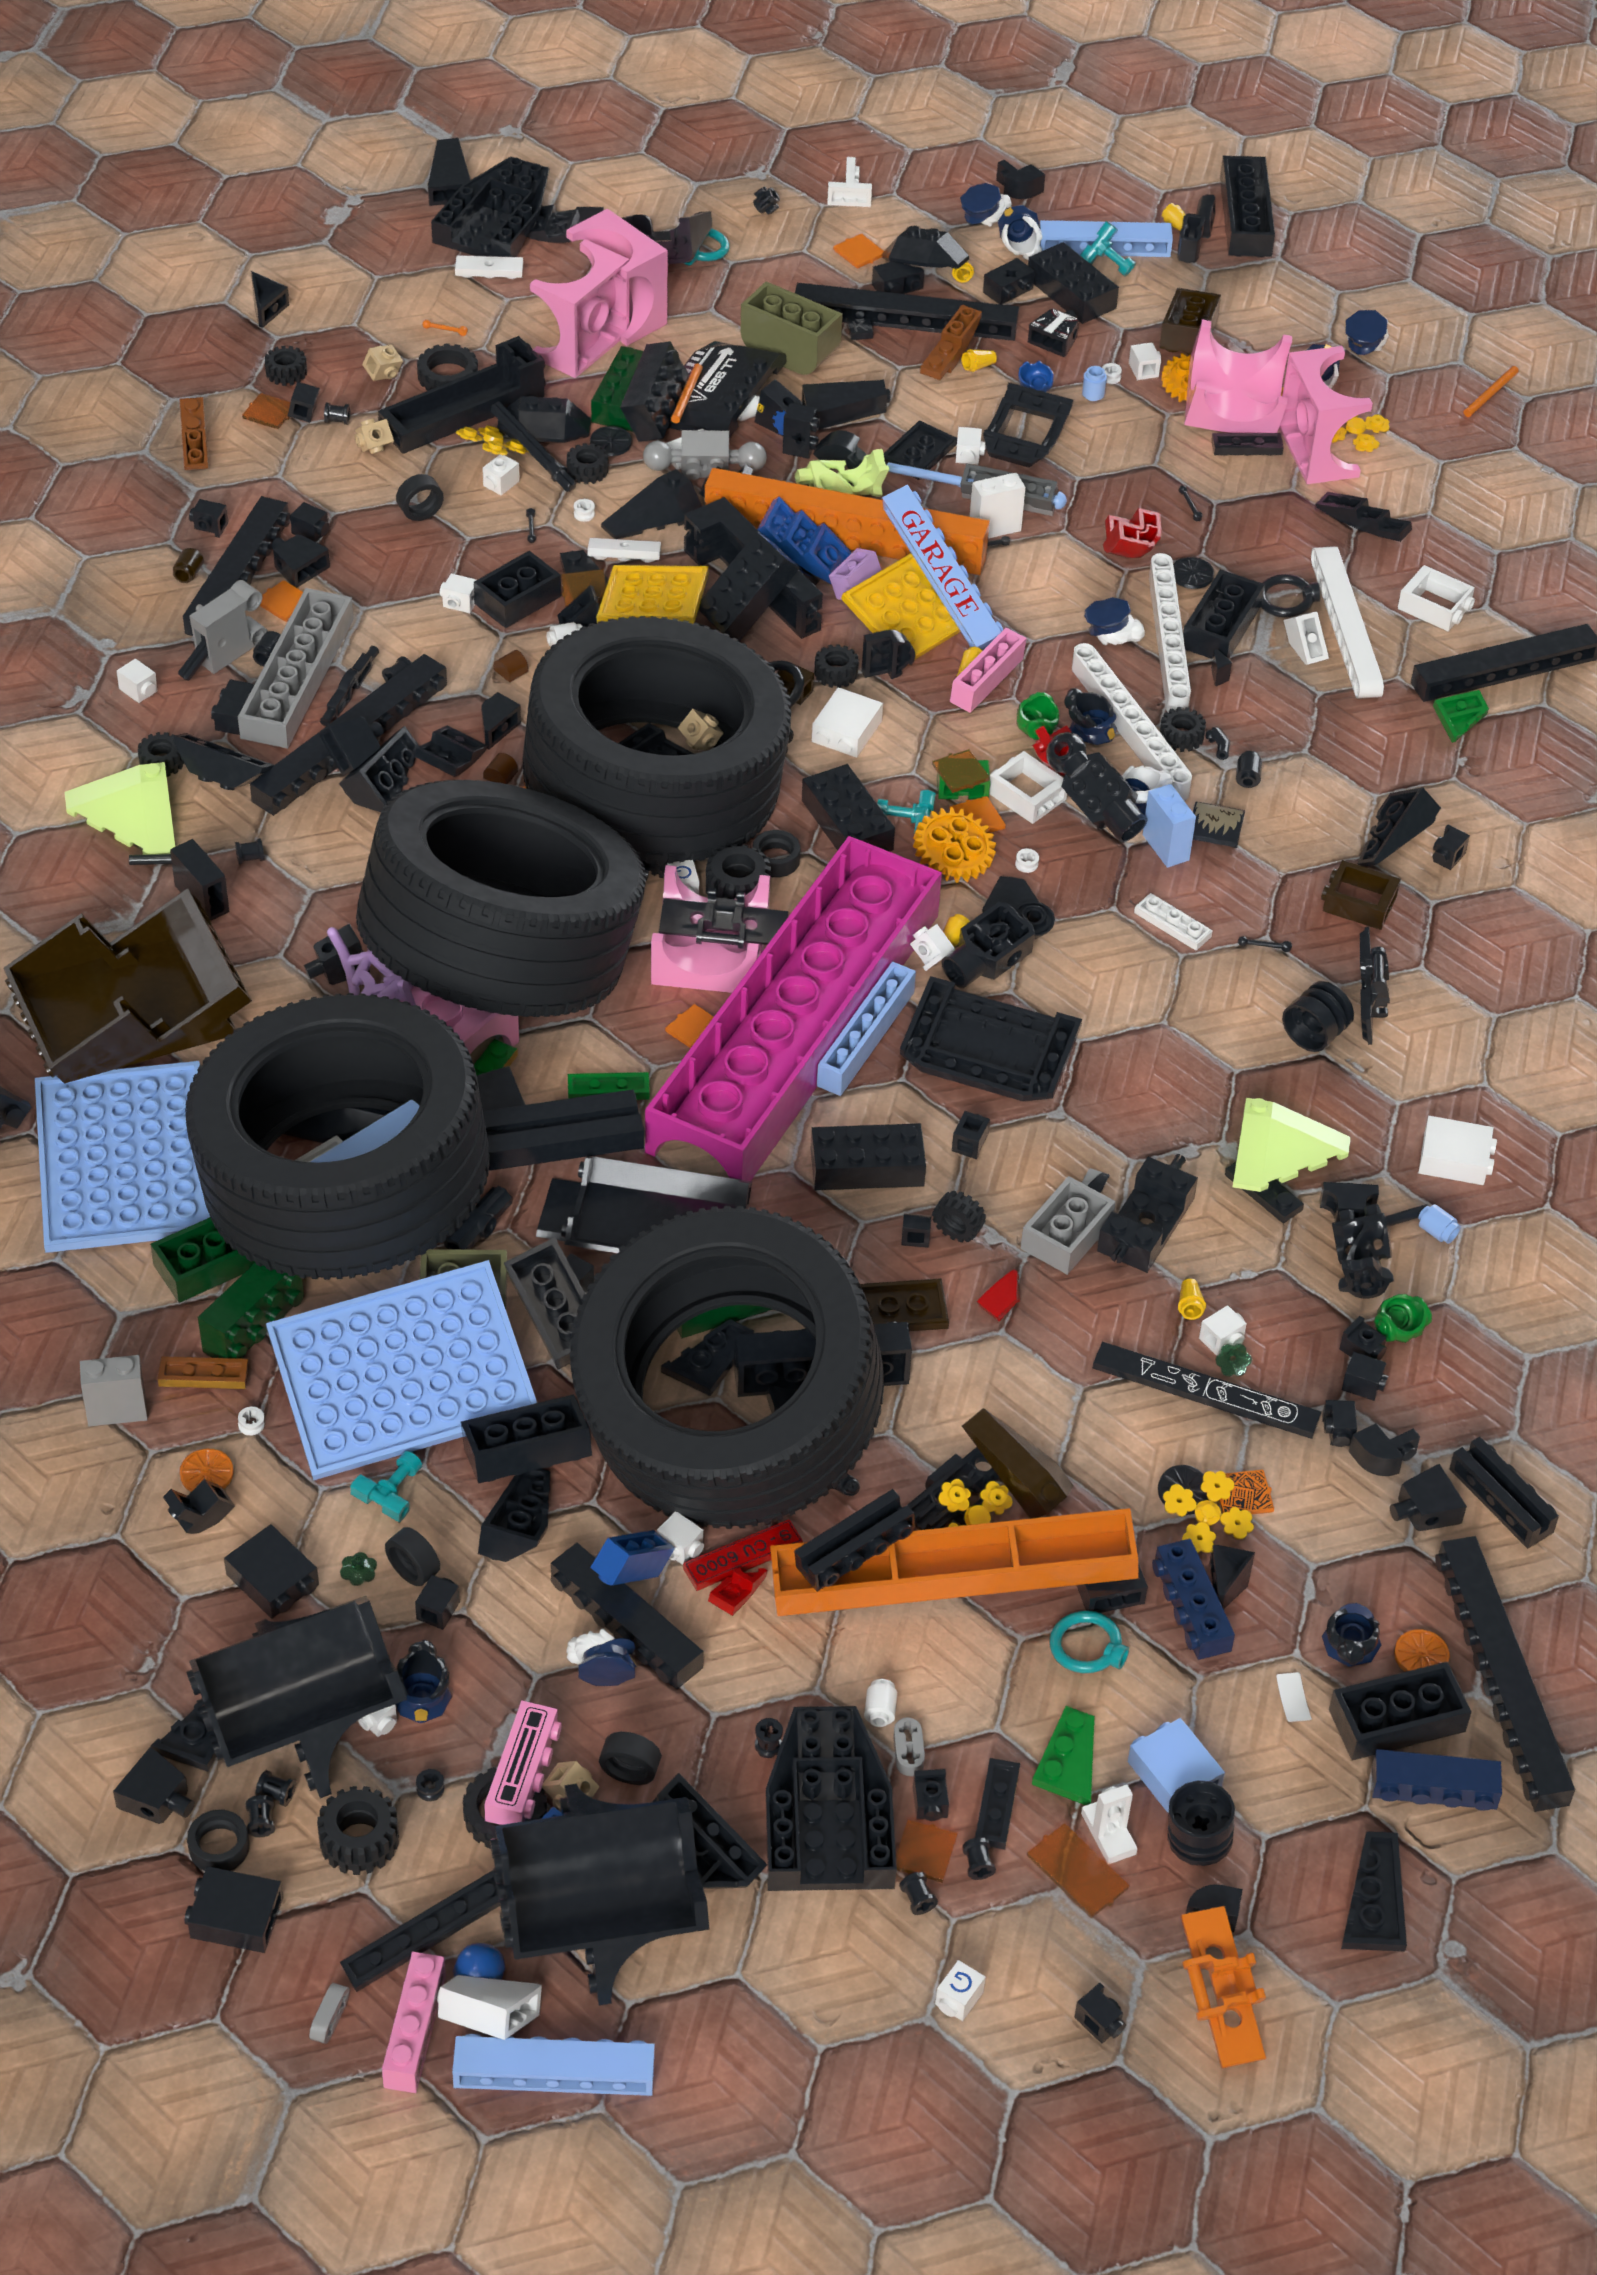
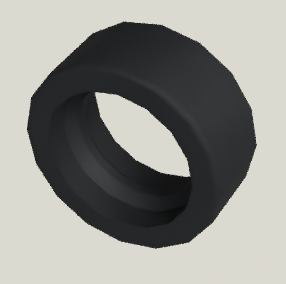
M427 474L411 476L401 484L396 494L397 504L405 516L413 521L429 519L438 512L444 501L443 491L434 478ZM423 490H431L426 500L417 505H409L414 495Z
M783 830L765 831L753 841L752 848L758 849V853L777 848L791 854L782 859L766 857L770 862V877L780 878L788 876L798 868L801 846L798 839L791 833Z
M404 1527L385 1543V1552L389 1562L408 1583L414 1586H423L431 1575L435 1576L440 1571V1561L435 1550L425 1537L416 1530Z
M621 1731L606 1737L598 1762L601 1769L617 1781L632 1785H644L654 1780L662 1754L660 1749L644 1736Z
M211 1810L196 1818L192 1822L187 1836L188 1850L193 1863L203 1871L206 1870L207 1866L228 1871L236 1869L244 1862L249 1852V1836L244 1820L236 1813L228 1810ZM215 1829H227L234 1832L237 1836L236 1845L222 1854L204 1852L199 1844L200 1839L206 1833Z

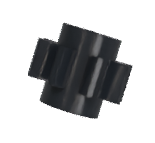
M764 186L754 193L756 199L753 200V204L761 214L766 212L769 215L779 208L776 203L780 201V197L773 188L767 189Z

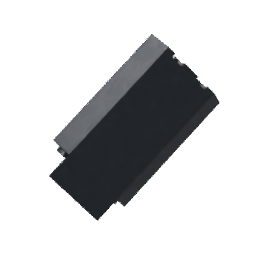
M587 1156L585 1157V1162H580L578 1177L582 1178V1182L559 1178L551 1179L536 1237L546 1239L555 1237L558 1241H565L564 1245L618 1253L619 1248L622 1245H628L631 1238L634 1237L636 1239L643 1230L647 1232L651 1229L650 1226L654 1224L658 1226L665 1219H668V1221L674 1219L675 1215H687L686 1212L688 1211L693 1213L699 1212L701 1208L711 1210V1207L716 1206L718 1209H724V1206H730L731 1208L743 1206L744 1209H748L752 1181Z

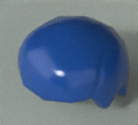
M1026 361L1019 368L1018 380L1021 386L1043 392L1049 391L1053 386L1054 374L1050 367L1042 364V362L1038 361L1035 364H1030Z
M473 1943L466 1946L457 1956L453 1975L454 1977L460 1975L502 1980L506 1969L504 1957L491 1944Z

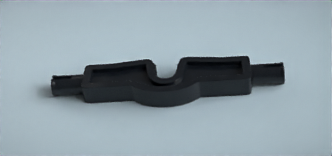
M370 646L367 653H362L354 666L344 674L338 689L327 703L326 712L320 718L322 725L328 726L333 718L337 719L352 698V688H360L372 669L373 660L379 654V649L376 646Z

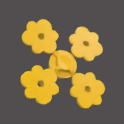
M1376 414L1372 417H1366L1364 421L1358 418L1357 415L1346 422L1345 428L1340 427L1332 439V443L1344 440L1348 431L1352 434H1357V438L1353 439L1352 442L1356 450L1372 452L1379 447L1380 443L1375 440L1374 436L1361 433L1365 432L1366 429L1372 430L1374 433H1379L1380 431L1387 432L1389 430V420Z
M493 426L478 428L479 434L483 435V437L477 435V430L469 427L456 431V434L466 440L478 442L484 439L487 443H483L482 449L496 455H507L508 452L503 446L521 454L529 452L516 439L503 442V434L499 432L498 428Z
M1212 1471L1204 1473L1201 1490L1207 1493L1209 1500L1201 1501L1197 1506L1196 1501L1192 1498L1193 1492L1189 1489L1184 1490L1179 1484L1172 1485L1170 1490L1163 1494V1499L1166 1501L1164 1508L1170 1514L1177 1513L1178 1516L1183 1517L1187 1512L1195 1509V1518L1198 1524L1196 1526L1189 1524L1186 1528V1533L1182 1536V1540L1191 1538L1197 1553L1200 1551L1210 1553L1212 1551L1216 1535L1210 1531L1209 1526L1217 1523L1219 1519L1225 1526L1224 1532L1228 1535L1233 1534L1238 1540L1244 1539L1247 1533L1252 1532L1254 1529V1525L1251 1523L1252 1514L1249 1511H1240L1237 1507H1232L1229 1512H1224L1221 1515L1219 1506L1214 1503L1219 1501L1220 1498L1227 1500L1230 1497V1491L1234 1488L1233 1480L1227 1478L1223 1471H1217L1216 1474Z
M954 1479L951 1483H943L941 1486L942 1492L938 1496L939 1502L947 1506L948 1511L966 1510L964 1515L966 1525L990 1523L991 1512L994 1511L995 1514L1001 1515L1013 1503L1012 1498L1007 1495L1008 1488L1004 1485L999 1486L995 1481L987 1483L985 1489L980 1492V1498L983 1500L982 1506L974 1505L969 1507L968 1498L971 1493L969 1489L964 1488V1483L960 1479ZM951 1523L948 1525V1527L958 1526V1524Z

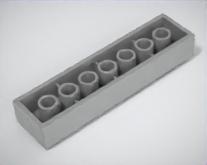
M305 588L238 715L240 739L288 749L354 620L352 597Z

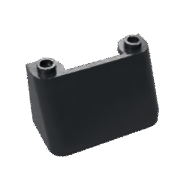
M702 211L695 213L693 216L680 217L678 227L670 231L653 232L652 220L647 215L634 214L621 217L668 250V264L686 263L693 260L712 228L711 211Z

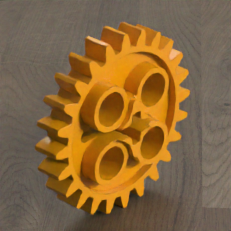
M1183 353L1180 354V358L1173 356V361H1167V365L1163 367L1161 381H1163L1162 387H1166L1165 392L1171 393V398L1178 396V402L1187 400L1191 355L1186 356Z
M953 807L950 808L949 813L940 808L938 814L931 811L929 817L924 816L922 822L918 823L913 839H915L913 848L917 849L915 856L922 857L920 864H928L929 868L942 872L945 875V881H948L951 876L954 877L956 883L959 882L960 877H963L968 882L971 876L978 879L980 873L985 874L987 867L990 868L996 853L994 851L996 842L992 841L994 834L987 833L988 825L980 826L981 818L974 821L972 819L973 813L965 816L963 809L957 814Z

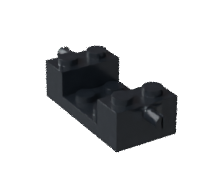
M1176 1154L1169 1165L1149 1156L1136 1174L1134 1189L1118 1214L1111 1212L1100 1229L1097 1252L1111 1257L1114 1262L1117 1260V1263L1123 1262L1148 1273L1195 1198L1198 1177L1180 1170L1186 1162L1184 1156L1180 1158V1154ZM1146 1218L1152 1220L1153 1223L1144 1224L1140 1220Z

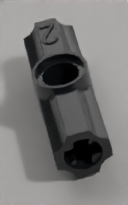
M499 1185L492 1187L478 1202L474 1211L469 1212L468 1219L462 1221L463 1225L460 1228H455V1233L446 1237L444 1247L448 1250H470L481 1237L484 1239L488 1238L494 1231L498 1218L512 1204V1196L509 1195L505 1188Z

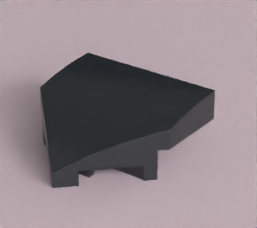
M1000 876L983 906L982 912L998 901L1010 904L1014 910L1024 902L1039 901L1024 879Z

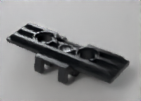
M708 889V902L706 903L663 898L659 934L696 937V944L708 942L737 945L740 949H744V943L768 945L788 918L789 911L745 907V892H737V900L717 898V890ZM700 914L703 916L701 919H698V924L690 922L693 915ZM746 920H754L757 923V928L755 930L746 929L744 922ZM707 929L739 932V935L705 931Z
M1365 927V930L1360 933L1362 1039L1367 1041L1368 1045H1372L1373 1017L1385 1018L1388 1016V1008L1386 1007L1387 1003H1390L1387 986L1389 967L1386 950L1383 947L1371 949L1369 927Z
M977 1447L963 1459L955 1454L928 1476L925 1482L926 1489L907 1504L914 1512L916 1528L919 1530L943 1528L952 1520H955L960 1525H966L964 1519L966 1511H959L957 1509L955 1512H950L947 1506L936 1502L935 1499L942 1492L941 1486L943 1483H951L954 1479H960L964 1483V1488L979 1494L985 1489L987 1483L1000 1480V1477L993 1468L987 1471H981L976 1468L975 1465L979 1462L988 1463ZM980 1498V1499H979L976 1503H974L972 1506H974V1505H981V1506H982L983 1500Z

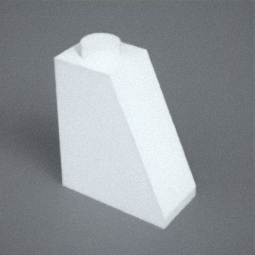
M457 1975L442 1985L438 1991V2018L505 2040L540 2015L542 1985Z

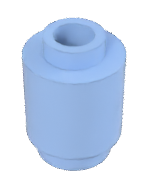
M1091 366L1084 373L1082 395L1089 401H1098L1105 396L1107 375L1102 367Z
M1436 1204L1431 1207L1426 1206L1418 1216L1420 1220L1419 1227L1440 1242L1445 1241L1449 1244L1460 1232L1461 1226L1457 1223V1219Z

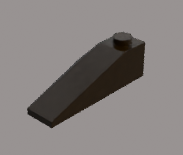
M981 1409L962 1425V1428L1030 1519L1048 1514L1069 1495L1073 1484L1059 1465L986 1409Z

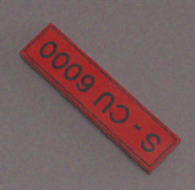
M790 1519L684 1562L683 1570L695 1590L699 1591L723 1581L727 1577H731L733 1568H741V1571L744 1572L771 1561L770 1546L803 1543V1540Z

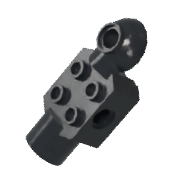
M1060 733L1052 738L1046 750L1047 761L1055 771L1065 773L1061 787L1088 819L1100 829L1107 827L1121 843L1127 842L1139 834L1147 824L1148 819L1135 805L1138 794L1110 761L1099 752L1086 755V745L1083 739L1075 733ZM1069 746L1068 753L1060 756L1062 748Z
M998 901L960 929L958 947L943 957L941 962L946 976L959 988H965L980 976L995 980L1032 953L1034 939L1046 935L1053 928L1055 922L1054 913L1048 906L1036 901L1024 902L1018 905L1015 910L1010 904Z

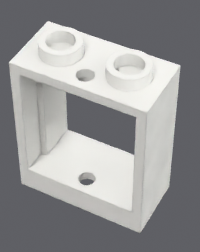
M1423 565L1401 590L1398 609L1449 632L1455 624L1458 625L1463 614L1472 609L1475 598H1473L1475 587ZM1427 590L1456 603V605L1449 610L1420 596Z
M1025 751L1016 757H1012L1005 765L995 769L990 774L989 794L1032 824L1067 800V793L1061 787L1064 778ZM1023 773L1044 787V789L1031 798L1009 782Z

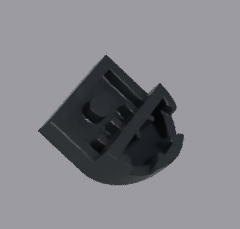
M884 630L863 636L861 672L865 678L888 673L890 678L894 679L903 674L902 670L908 664L912 665L914 663L915 650L907 637L896 630Z

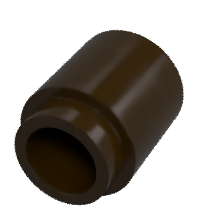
M193 548L183 549L173 566V576L181 583H188L194 580L204 563L202 554Z

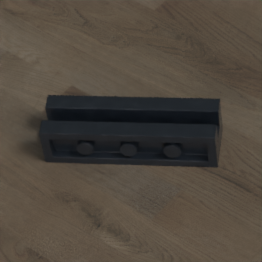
M1479 1436L1471 1441L1468 1451L1461 1447L1453 1453L1449 1470L1527 1549L1554 1533L1559 1515L1553 1506L1547 1504L1536 1493L1534 1487L1527 1484L1517 1474L1514 1467L1507 1464L1497 1454L1493 1446L1487 1444Z
M892 1489L794 1551L796 1568L817 1592L824 1587L832 1586L841 1576L849 1571L857 1570L874 1555L882 1554L893 1543L910 1536L915 1530L914 1512L908 1505L901 1506L900 1496Z

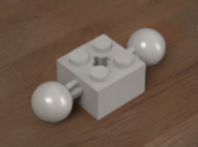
M682 430L681 449H671L663 441H653L645 447L643 459L647 467L655 471L665 470L671 463H681V473L688 479L695 480L706 478L712 468L717 466L723 470H728V464H739L741 468L746 464L753 469V472L759 471L766 463L767 454L764 447L757 442H747L739 450H729V431Z

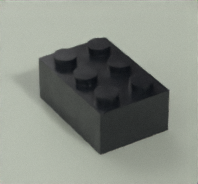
M530 550L474 581V604L504 628L513 625L561 597V574Z

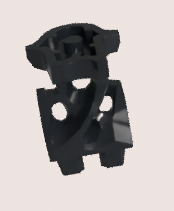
M1378 1204L1367 1205L1364 1208L1365 1217L1356 1218L1354 1210L1350 1209L1339 1211L1338 1222L1332 1223L1338 1261L1342 1264V1270L1345 1275L1344 1278L1339 1280V1291L1349 1292L1353 1296L1362 1299H1370L1385 1293L1388 1285L1394 1282V1276L1388 1268L1382 1267L1380 1262L1382 1258H1392L1390 1225ZM1380 1239L1382 1241V1247L1376 1250L1374 1247L1375 1240ZM1352 1245L1349 1254H1346L1347 1246Z

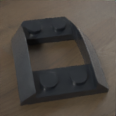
M1008 382L1004 398L1002 397L989 427L983 432L988 455L992 458L1030 468L1053 449L1065 426L1074 400ZM1014 410L1053 420L1041 445L1003 435Z

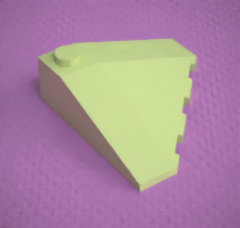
M165 762L138 765L65 792L67 814L76 817L78 813L88 818L86 821L91 827L101 832L105 828L114 832V837L117 841L129 847L134 843L143 848V854H171L170 849L175 847Z
M1246 1098L1233 1187L1261 1192L1268 1189V1182L1279 1179L1280 1183H1284L1298 1177V1170L1308 1167L1309 1171H1314L1327 1166V1159L1333 1156H1337L1339 1160L1347 1158L1350 1137L1275 1102L1265 1101L1260 1098Z

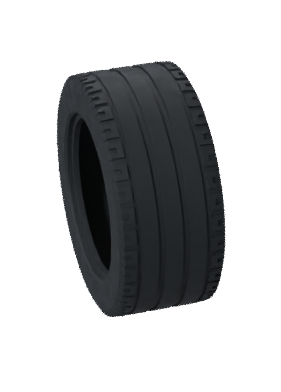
M631 616L626 619L624 617H620L618 620L608 619L606 622L599 621L598 624L592 623L588 627H581L579 631L575 630L571 632V635L567 634L563 639H559L556 644L550 647V650L545 652V656H542L540 662H538L530 687L522 761L525 787L568 802L602 820L627 840L626 842L637 852L640 861H645L648 864L651 862H656V864H672L673 862L679 861L680 863L685 860H693V862L695 860L704 861L706 858L713 856L716 850L721 851L722 847L727 846L729 848L731 845L742 846V843L746 844L770 820L780 792L790 734V698L787 695V689L784 687L783 681L775 673V669L770 667L769 663L763 660L760 654H756L755 650L747 648V645L744 643H739V640L736 638H730V635L726 633L722 634L716 629L712 630L708 626H699L700 624L698 623L692 624L685 620L678 621V619L674 618L671 620L667 619V617L656 618V616H651V618H646L645 616L635 618ZM695 709L712 715L719 722L717 726L721 729L723 735L719 738L714 748L690 755L668 756L645 753L625 747L607 738L599 730L624 723H655L678 728L690 711Z
M443 780L434 781V783L428 782L416 787H410L408 790H403L402 793L392 797L386 803V806L383 807L375 828L365 876L361 886L357 904L356 923L364 944L378 958V961L385 964V967L392 970L397 976H401V979L410 982L411 985L419 987L425 992L431 993V995L468 1008L501 1015L522 1017L567 1015L570 1012L576 1013L579 1010L587 1009V1007H593L595 1004L600 1003L601 1000L606 999L615 989L623 971L644 896L646 884L645 868L637 852L612 827L606 825L605 822L597 819V817L585 810L553 796L523 787L490 781Z
M348 993L347 995L335 994V996L323 995L321 998L311 997L310 1000L302 999L294 1004L291 1002L287 1006L276 1007L274 1011L264 1012L263 1016L254 1017L253 1021H247L243 1024V1027L235 1029L233 1034H228L223 1042L217 1044L216 1049L210 1051V1056L205 1057L203 1065L198 1067V1073L194 1075L193 1082L189 1086L190 1091L187 1093L185 1116L188 1139L205 1205L215 1228L233 1250H237L241 1256H246L247 1260L255 1261L256 1265H264L270 1271L275 1269L280 1274L285 1272L288 1276L294 1277L299 1275L300 1278L311 1277L312 1279L320 1277L324 1278V1280H330L334 1277L343 1279V1277L348 1276L349 1278H355L356 1275L367 1276L368 1273L372 1272L375 1274L380 1273V1270L393 1269L392 1266H401L407 1260H415L416 1256H422L427 1253L428 1249L437 1247L436 1244L439 1242L443 1243L448 1235L451 1236L455 1233V1228H460L463 1225L462 1221L468 1219L469 1212H473L475 1203L480 1201V1195L484 1192V1186L487 1183L489 1174V1143L475 1068L463 1040H460L459 1035L454 1033L451 1026H447L444 1020H439L437 1015H431L430 1011L426 1009L421 1010L420 1006H412L407 1001L400 1002V999H389L387 996L378 997L374 994L366 996V994L362 993L359 995ZM411 1099L419 1105L413 1119L397 1136L382 1146L353 1158L332 1162H301L282 1158L267 1151L287 1130L306 1119L325 1112L358 1107L383 1109L392 1112Z
M716 1206L711 1207V1210L701 1208L699 1212L693 1213L688 1211L686 1212L687 1215L680 1216L678 1214L669 1221L668 1219L662 1220V1224L658 1226L654 1224L650 1226L651 1229L647 1232L644 1230L640 1232V1236L636 1239L634 1237L631 1238L628 1245H622L619 1248V1252L610 1257L608 1264H603L601 1267L602 1271L594 1276V1283H590L587 1287L588 1292L582 1297L583 1304L579 1305L577 1309L578 1314L574 1319L575 1328H572V1339L570 1340V1367L575 1393L597 1446L608 1466L620 1482L635 1497L641 1498L647 1506L653 1507L658 1512L662 1510L665 1516L668 1517L674 1512H678L694 1524H700L701 1527L712 1525L713 1528L726 1527V1529H732L733 1526L745 1528V1525H752V1527H755L761 1522L769 1524L774 1519L782 1520L783 1516L787 1514L792 1516L796 1514L795 1511L799 1509L804 1510L811 1502L815 1504L822 1495L825 1497L829 1494L828 1490L831 1488L835 1489L839 1485L838 1482L848 1476L847 1472L849 1469L853 1470L855 1468V1463L863 1456V1449L867 1450L869 1441L874 1436V1427L877 1428L878 1418L881 1414V1404H883L884 1371L879 1343L868 1302L853 1270L845 1258L841 1256L840 1252L837 1249L834 1250L832 1244L824 1240L823 1236L819 1233L815 1234L812 1228L805 1227L799 1221L795 1223L788 1216L782 1217L780 1213L774 1212L771 1214L765 1209L757 1211L754 1207L744 1209L743 1206H737V1208L724 1206V1209H718ZM732 1305H754L770 1308L784 1313L802 1324L816 1339L811 1367L799 1389L778 1410L748 1426L725 1431H701L685 1428L662 1418L643 1402L645 1377L649 1365L660 1346L681 1325L707 1311Z

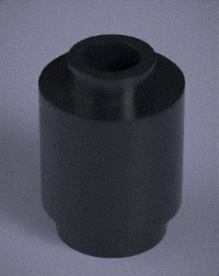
M267 631L253 650V659L258 665L265 666L281 634Z
M1254 751L1243 752L1237 760L1236 782L1245 788L1257 786L1261 781L1262 759Z

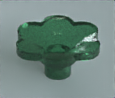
M1227 1343L1221 1347V1353L1216 1356L1215 1361L1221 1367V1372L1224 1376L1230 1377L1233 1374L1242 1376L1246 1373V1367L1252 1363V1357L1246 1352V1347L1243 1344L1237 1343L1232 1345Z
M358 1552L354 1556H347L342 1560L343 1567L340 1570V1576L344 1580H349L354 1586H359L364 1581L370 1582L375 1578L374 1570L377 1568V1562L373 1558H368L363 1552Z

